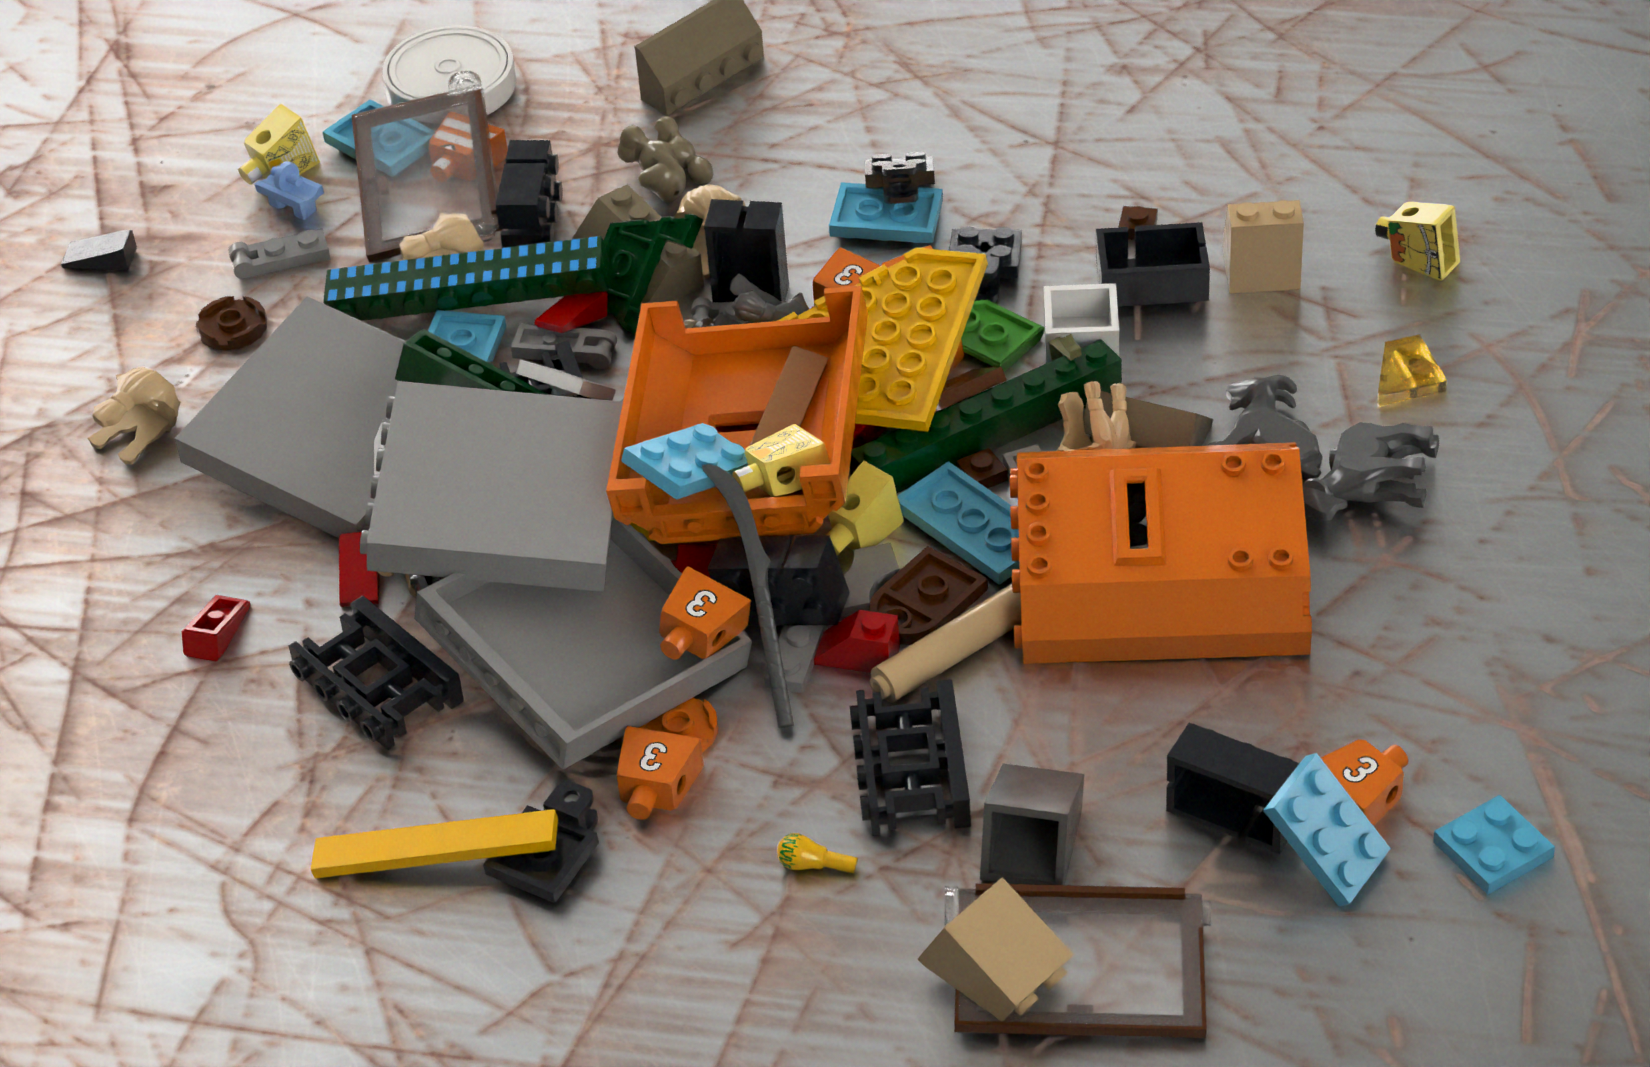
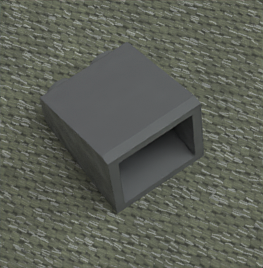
M1002 764L984 803L980 880L997 882L1003 877L1008 884L1065 885L1082 813L1084 774Z

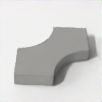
M891 543L853 550V563L844 574L850 594L840 618L848 617L858 610L870 611L869 605L874 593L899 571Z

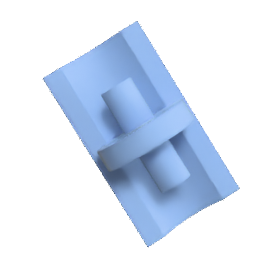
M285 161L280 166H274L271 169V174L266 179L258 180L254 183L256 192L268 197L269 205L277 209L285 208L288 205L293 208L294 216L302 220L307 219L316 212L315 200L324 194L322 185L300 176L298 166L290 161Z

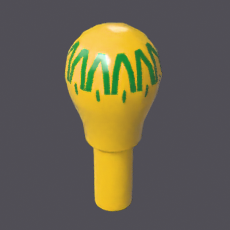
M799 833L786 835L779 841L777 846L779 862L790 870H822L823 867L853 874L856 870L858 857L827 851V847L819 845Z

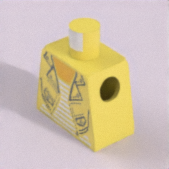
M278 105L245 138L244 145L250 160L242 165L238 171L241 177L251 185L260 177L266 179L271 174V169L274 166H280L285 161L296 164L299 168V175L320 163L302 118L284 105Z
M793 424L747 447L744 453L748 466L734 471L733 477L743 488L744 493L759 487L772 497H780L802 489L799 479L801 466L830 464L825 443L796 424Z

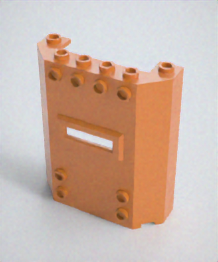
M862 286L824 288V297L829 317L685 328L678 301L642 303L606 488L614 518L627 526L632 522L649 531L648 537L660 544L712 541L741 536L733 513L717 487L676 500L621 462L622 455L626 447L701 423L710 425L715 429L716 427L759 424L794 345L828 357L826 367L801 424V428L825 443L830 464L801 466L799 479L802 489L780 497H772L757 487L745 492V495L751 507L758 536L814 534L823 525V519L832 510L838 511L846 502L868 317ZM756 430L719 434L732 443L739 444L745 450L750 446Z
M1295 442L1017 453V468H1010V498H1018V506H1010L1011 530L1019 529V537H1011L1012 561H1019L1020 569H1012L1013 593H1020L1021 625H1014L1015 648L1023 649V664L1311 654L1312 616L1310 615L1309 600L1311 575L1300 450ZM1145 483L1148 548L1130 549L1127 484Z

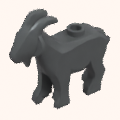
M1274 375L1266 378L1254 377L1228 385L1226 397L1231 401L1229 409L1232 411L1242 407L1244 410L1237 418L1231 433L1223 441L1211 442L1206 446L1295 442L1300 450L1302 481L1305 478H1318L1321 475L1319 468L1321 467L1323 456L1319 451L1316 435L1310 432L1304 422L1300 420L1294 421L1277 412L1275 408L1276 400L1284 402L1291 408L1296 407L1295 399L1289 393L1295 394L1297 387L1289 377L1284 375Z
M1363 422L1353 425L1341 434L1337 448H1331L1329 465L1331 471L1322 479L1309 478L1303 483L1305 516L1321 521H1329L1333 519L1338 510L1347 508V501L1365 503L1401 501L1414 507L1423 508L1426 489H1416V484L1403 483L1391 479H1414V475H1422V472H1425L1426 469L1424 457L1402 458L1419 453L1436 458L1439 448V436L1433 435L1432 426H1417L1407 423L1381 426Z

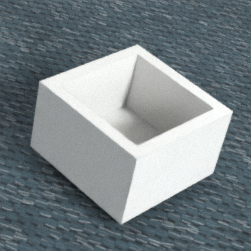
M1116 283L1043 286L1046 363L1051 362L1048 342L1058 337L1064 338L1070 334L1081 348L1102 339L1119 356V319Z

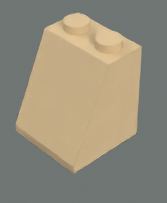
M1300 200L1227 204L1222 250L1229 294L1301 289L1304 221Z
M1002 877L948 923L919 956L918 960L927 969L1000 1021H1003L1013 1011L1022 1016L1039 1000L1035 992L1042 985L1051 990L1068 974L1063 966L1074 954Z

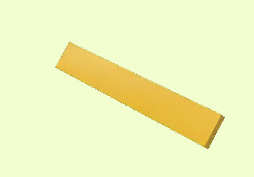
M555 809L319 837L315 838L310 870L314 878H324L555 850L558 816Z

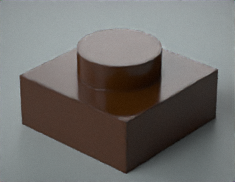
M1123 206L1118 227H1128V239L1135 240V226L1156 225L1158 209L1142 206Z
M990 448L956 461L957 468L987 489L1008 480V469Z

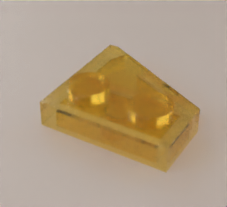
M1420 334L1385 342L1377 404L1379 406L1446 392L1447 379Z

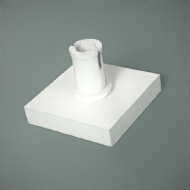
M521 359L516 374L549 384V388L552 389L550 395L577 397L579 394L593 399L613 401L616 389Z

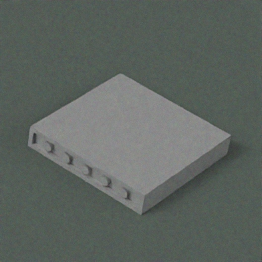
M306 296L175 437L180 462L337 538L343 533L369 530L370 526L365 525L367 503H374L375 499L371 498V482L374 475V440L382 420H390L386 419L388 396H395L397 386L395 376L403 344L406 341Z
M397 381L395 396H388L386 419H390V422H383L381 445H385V449L378 448L376 471L380 472V475L372 476L371 498L375 499L374 503L368 502L366 507L365 525L370 527L369 530H362L360 539V554H367V570L434 577H447L453 573L466 574L467 580L604 592L613 523V512L606 488L623 402Z
M614 515L604 592L467 580L466 574L453 573L418 591L416 597L414 619L563 770L623 737L627 726L639 728L747 667L752 640L743 630L706 659H701L687 650L677 660L667 657L660 648V643L664 640L659 634L660 616L666 600L682 573L673 566L669 558L656 550L642 533L635 530L630 524L627 526L617 521Z

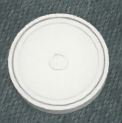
M444 26L417 33L395 46L387 55L382 68L386 97L390 105L448 91L450 96L454 98L474 93V90L477 89L482 91L483 88L486 113L488 115L500 108L510 98L516 86L513 54L507 42L493 32L472 26ZM459 108L411 121L426 125L442 126L451 113L470 119L469 108Z

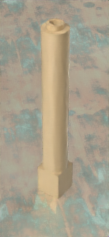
M1012 584L875 666L871 670L870 686L872 691L880 692L882 700L885 699L893 703L1014 629V625L1021 624L1020 593H1013Z

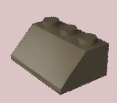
M1101 391L1100 398L1103 402L1104 411L1111 418L1113 413L1111 393ZM1129 397L1125 398V401H1127L1126 415L1130 426L1131 441L1136 442L1135 448L1202 446L1212 427V418ZM1087 403L1083 416L1084 429L1086 434L1091 435L1090 440L1093 443L1090 411Z

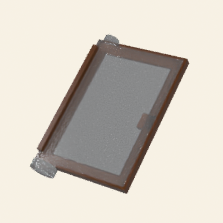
M460 71L449 78L448 92L352 115L365 249L369 262L401 255L399 244L403 241L404 237L420 235L432 230L440 213L466 214L483 242L491 241L495 237V232L502 230L499 229L495 204L498 193L484 91L478 74L472 71Z
M976 883L975 889L945 886V926L994 884ZM1009 884L1074 954L1063 966L1068 974L1051 990L1042 985L1035 992L1039 1000L1022 1016L1013 1011L1003 1021H1000L955 989L954 1032L1206 1038L1203 926H1211V900H1202V894L1185 893V888Z

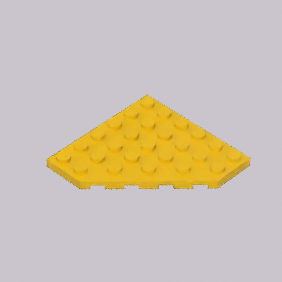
M916 247L903 254L904 260L889 268L884 264L859 277L860 283L854 286H862L868 317L855 423L928 432L988 265L986 254ZM823 296L815 300V307L799 315L794 311L777 321L829 317L825 297Z

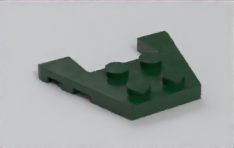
M685 214L683 218L667 216L661 217L657 221L641 219L610 223L603 240L609 257L608 291H606L607 311L612 313L619 320L618 323L634 336L636 335L640 314L639 307L647 293L656 265L661 259L665 243L668 241L692 249L704 219L694 214Z

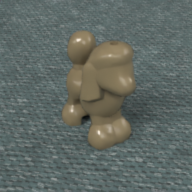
M664 116L656 122L654 128L658 131L657 140L652 141L648 139L643 130L635 125H630L622 131L618 146L619 158L626 163L637 161L643 170L638 177L639 184L658 195L663 202H673L684 192L686 186L685 169H688L689 176L693 182L699 185L711 182L713 178L711 163L703 157L696 156L694 146L690 141L681 136L678 131V125L673 118Z

